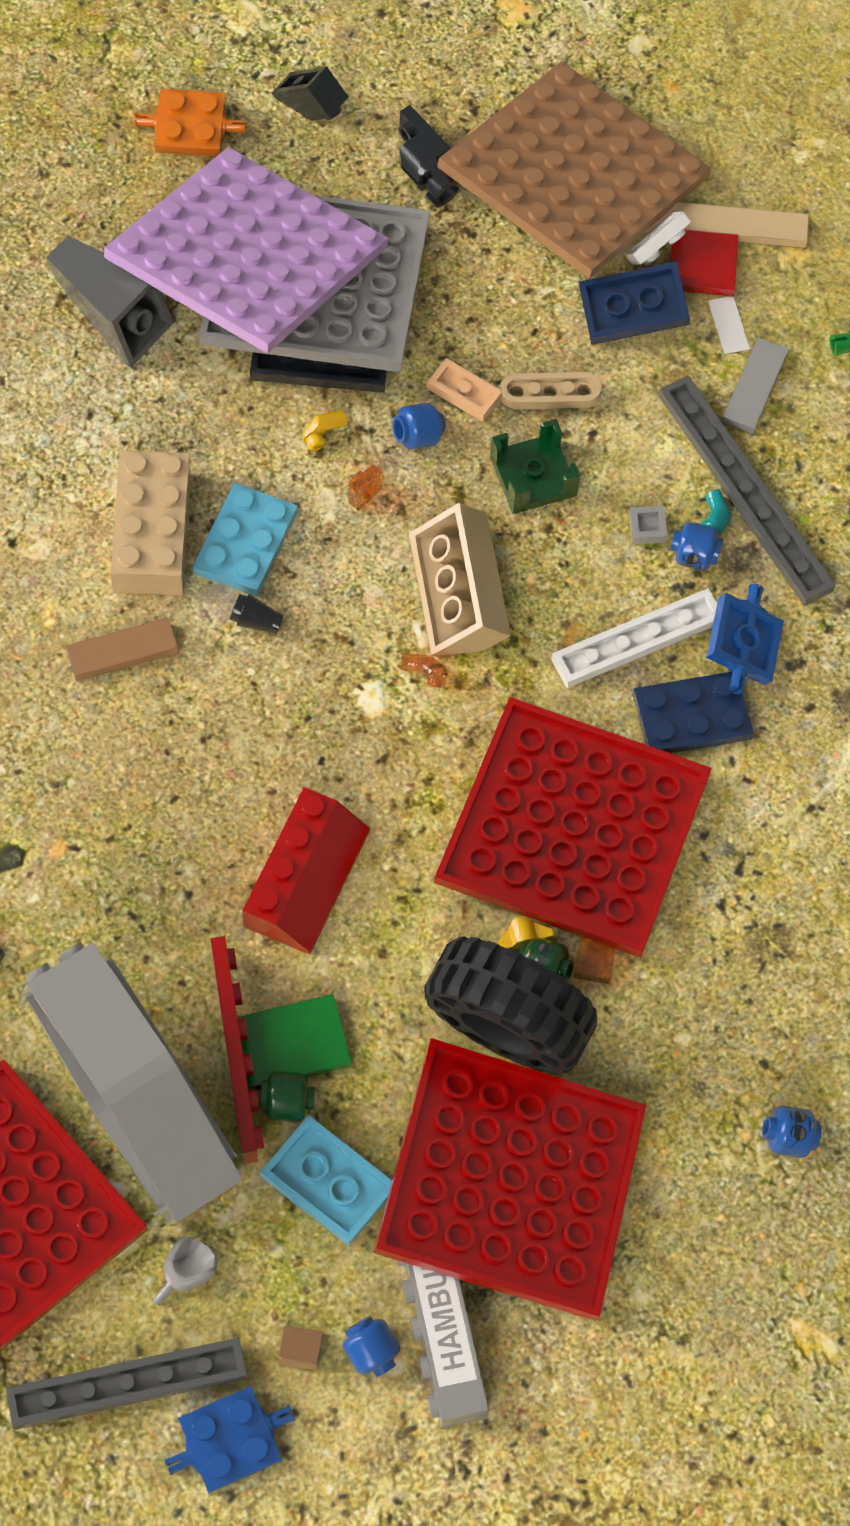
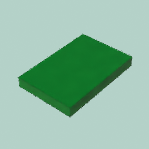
M334 994L237 1017V1019L245 1018L248 1040L241 1041L243 1054L250 1053L253 1076L246 1077L248 1090L261 1089L262 1080H268V1076L273 1071L303 1073L307 1078L352 1067Z

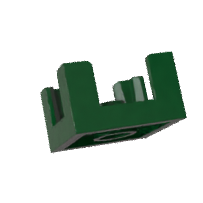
M557 419L541 423L538 438L508 446V433L492 437L490 460L512 514L577 496L580 474L576 464L571 463L569 468L560 447L562 431Z

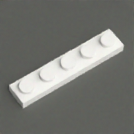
M709 588L554 652L552 653L551 660L566 688L572 687L712 628L717 602Z

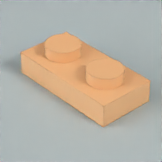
M447 358L427 381L428 390L484 422L501 400V390Z

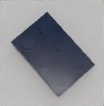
M677 261L578 282L591 345L690 325Z
M732 672L634 688L632 695L645 744L672 754L752 740L754 732L743 693L734 694L733 691H729Z

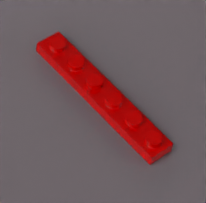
M225 936L210 938L243 1164L258 1162L257 1149L264 1148L261 1125L253 1126L252 1113L259 1112L256 1089L248 1090L246 1077L253 1076L250 1053L243 1054L241 1041L248 1040L245 1018L237 1019L236 1006L243 1005L240 982L232 983L230 971L237 970L235 949H227Z

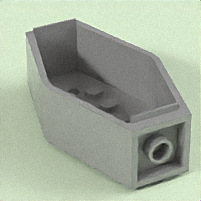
M79 942L61 954V957L58 959L60 961L59 964L51 968L47 962L28 974L29 977L25 979L27 983L22 991L23 997L20 1003H29L95 1117L158 1210L153 1212L154 1216L162 1214L168 1225L177 1223L243 1180L231 1160L237 1155L114 960L111 958L106 961L94 943L83 947L82 943Z

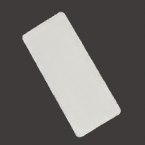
M734 297L709 300L708 303L724 353L749 350L750 347Z

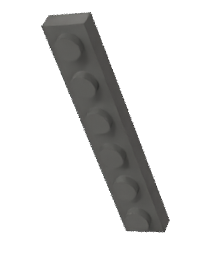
M238 1337L6 1388L12 1428L17 1430L247 1379Z

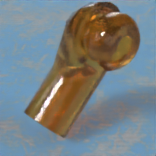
M402 653V671L424 672L428 674L427 684L430 687L441 688L445 686V676L448 675V671L437 659L426 654Z

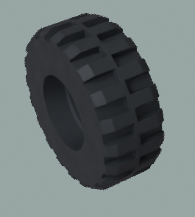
M461 936L448 943L424 986L427 1005L436 1012L438 1017L450 1024L452 1028L466 1035L477 1044L490 1049V1051L504 1056L517 1064L528 1066L540 1072L545 1071L556 1075L558 1073L565 1074L573 1069L580 1060L597 1027L596 1008L593 1007L591 1000L585 997L576 986L571 985L562 976L552 972L541 963L533 959L531 960L515 950L505 948L492 941L481 940L477 937L467 938Z

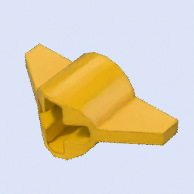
M518 916L513 919L509 929L499 939L497 944L508 949H521L523 944H529L535 938H553L554 933L552 928L534 923L524 916Z

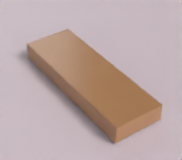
M169 618L66 645L76 681L179 653Z

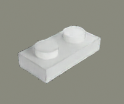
M673 212L624 255L632 265H641L643 263L646 266L661 254L659 249L667 242L669 244L675 243L686 233L683 228L691 223V221L684 212Z

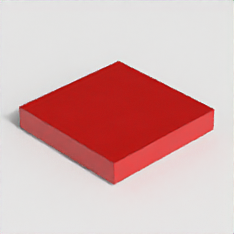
M685 230L686 233L675 243L671 244L670 263L677 261L683 292L734 296L738 235Z

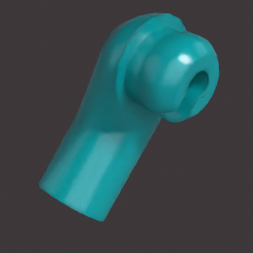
M716 489L710 491L705 496L711 512L708 515V519L703 520L701 524L717 529L718 534H721L730 523L731 512L721 490Z

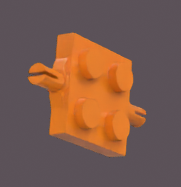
M160 88L159 105L155 114L135 112V127H154L156 134L155 152L218 156L221 153V143L226 132L243 134L246 132V120L227 119L225 113V93Z

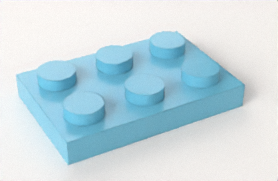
M234 482L193 565V573L257 597L298 513V506Z
M309 1115L260 1171L261 1178L347 1246L354 1242L387 1202L392 1183L389 1177Z

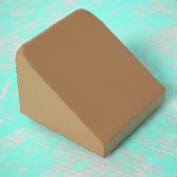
M284 1326L278 1358L279 1366L317 1371L323 1331Z

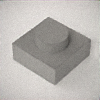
M664 506L630 507L629 522L632 544L667 542L668 533Z

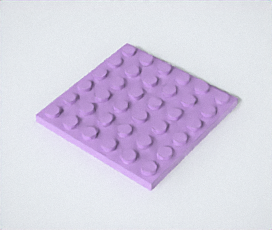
M228 147L105 246L104 258L256 348L269 353L387 248L388 237Z

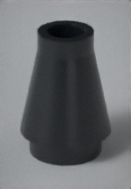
M239 594L229 620L237 622L236 626L267 631L277 635L284 615L276 612L251 594L248 597Z

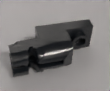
M409 105L400 111L398 130L405 143L399 148V165L417 185L419 190H428L426 198L436 208L442 207L450 202L459 191V188L456 186L459 183L437 167L439 158L449 151L451 147Z

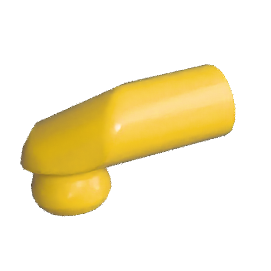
M339 410L318 414L313 418L303 432V442L307 444L309 450L318 451L323 448V444H325L323 435L327 430L346 426L347 416L345 412Z

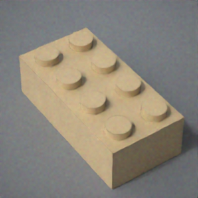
M120 451L110 573L113 593L183 596L191 481L189 453Z

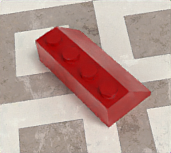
M303 787L242 910L243 927L310 955L366 841L370 828L338 800Z

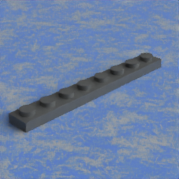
M688 375L661 388L659 398L802 604L806 606L832 593L835 588L834 582Z

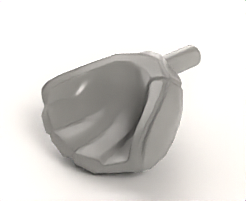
M189 1236L179 1239L165 1258L164 1276L167 1283L152 1299L153 1302L160 1306L174 1289L180 1292L187 1291L209 1281L214 1276L218 1265L215 1250L206 1243Z

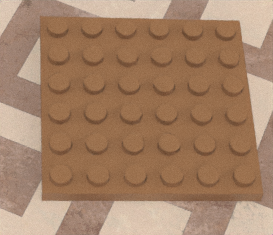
M562 61L442 155L437 166L589 279L664 216L677 202H680L705 181L711 171V167Z

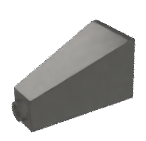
M67 236L46 257L58 284L126 366L131 368L174 323L162 292L104 258V252Z

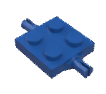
M759 584L749 585L747 600H740L728 593L718 597L706 658L727 667L732 672L729 691H733L734 694H742L744 692L746 677L764 686L773 681L784 621L769 614L761 607L760 603L764 588L763 586L759 587Z
M250 1386L179 1417L178 1421L185 1436L186 1451L164 1459L167 1467L173 1465L168 1468L170 1476L180 1470L193 1466L201 1475L207 1492L210 1494L282 1462L274 1442V1429L295 1421L290 1406L287 1405L267 1415L259 1405Z

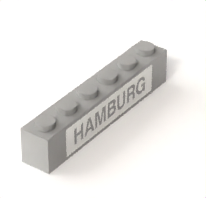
M397 1261L398 1266L405 1265L408 1280L402 1281L406 1304H414L416 1317L410 1318L413 1338L415 1342L422 1341L424 1355L418 1356L423 1380L430 1379L433 1394L427 1395L431 1418L438 1417L440 1428L487 1419L488 1406L459 1279Z

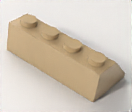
M458 503L411 531L409 536L431 655L440 657L485 651L510 637L511 633L487 513Z

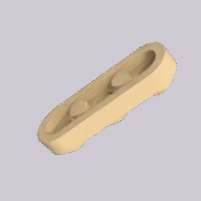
M589 372L517 373L505 377L500 385V390L502 391L501 402L506 407L514 410L588 408L594 406L599 401L602 389L599 378ZM585 391L588 395H580L579 392ZM552 392L555 396H547L545 393ZM519 393L521 397H515L511 394Z

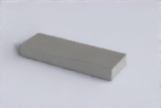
M757 337L723 415V424L754 434L788 355V348Z

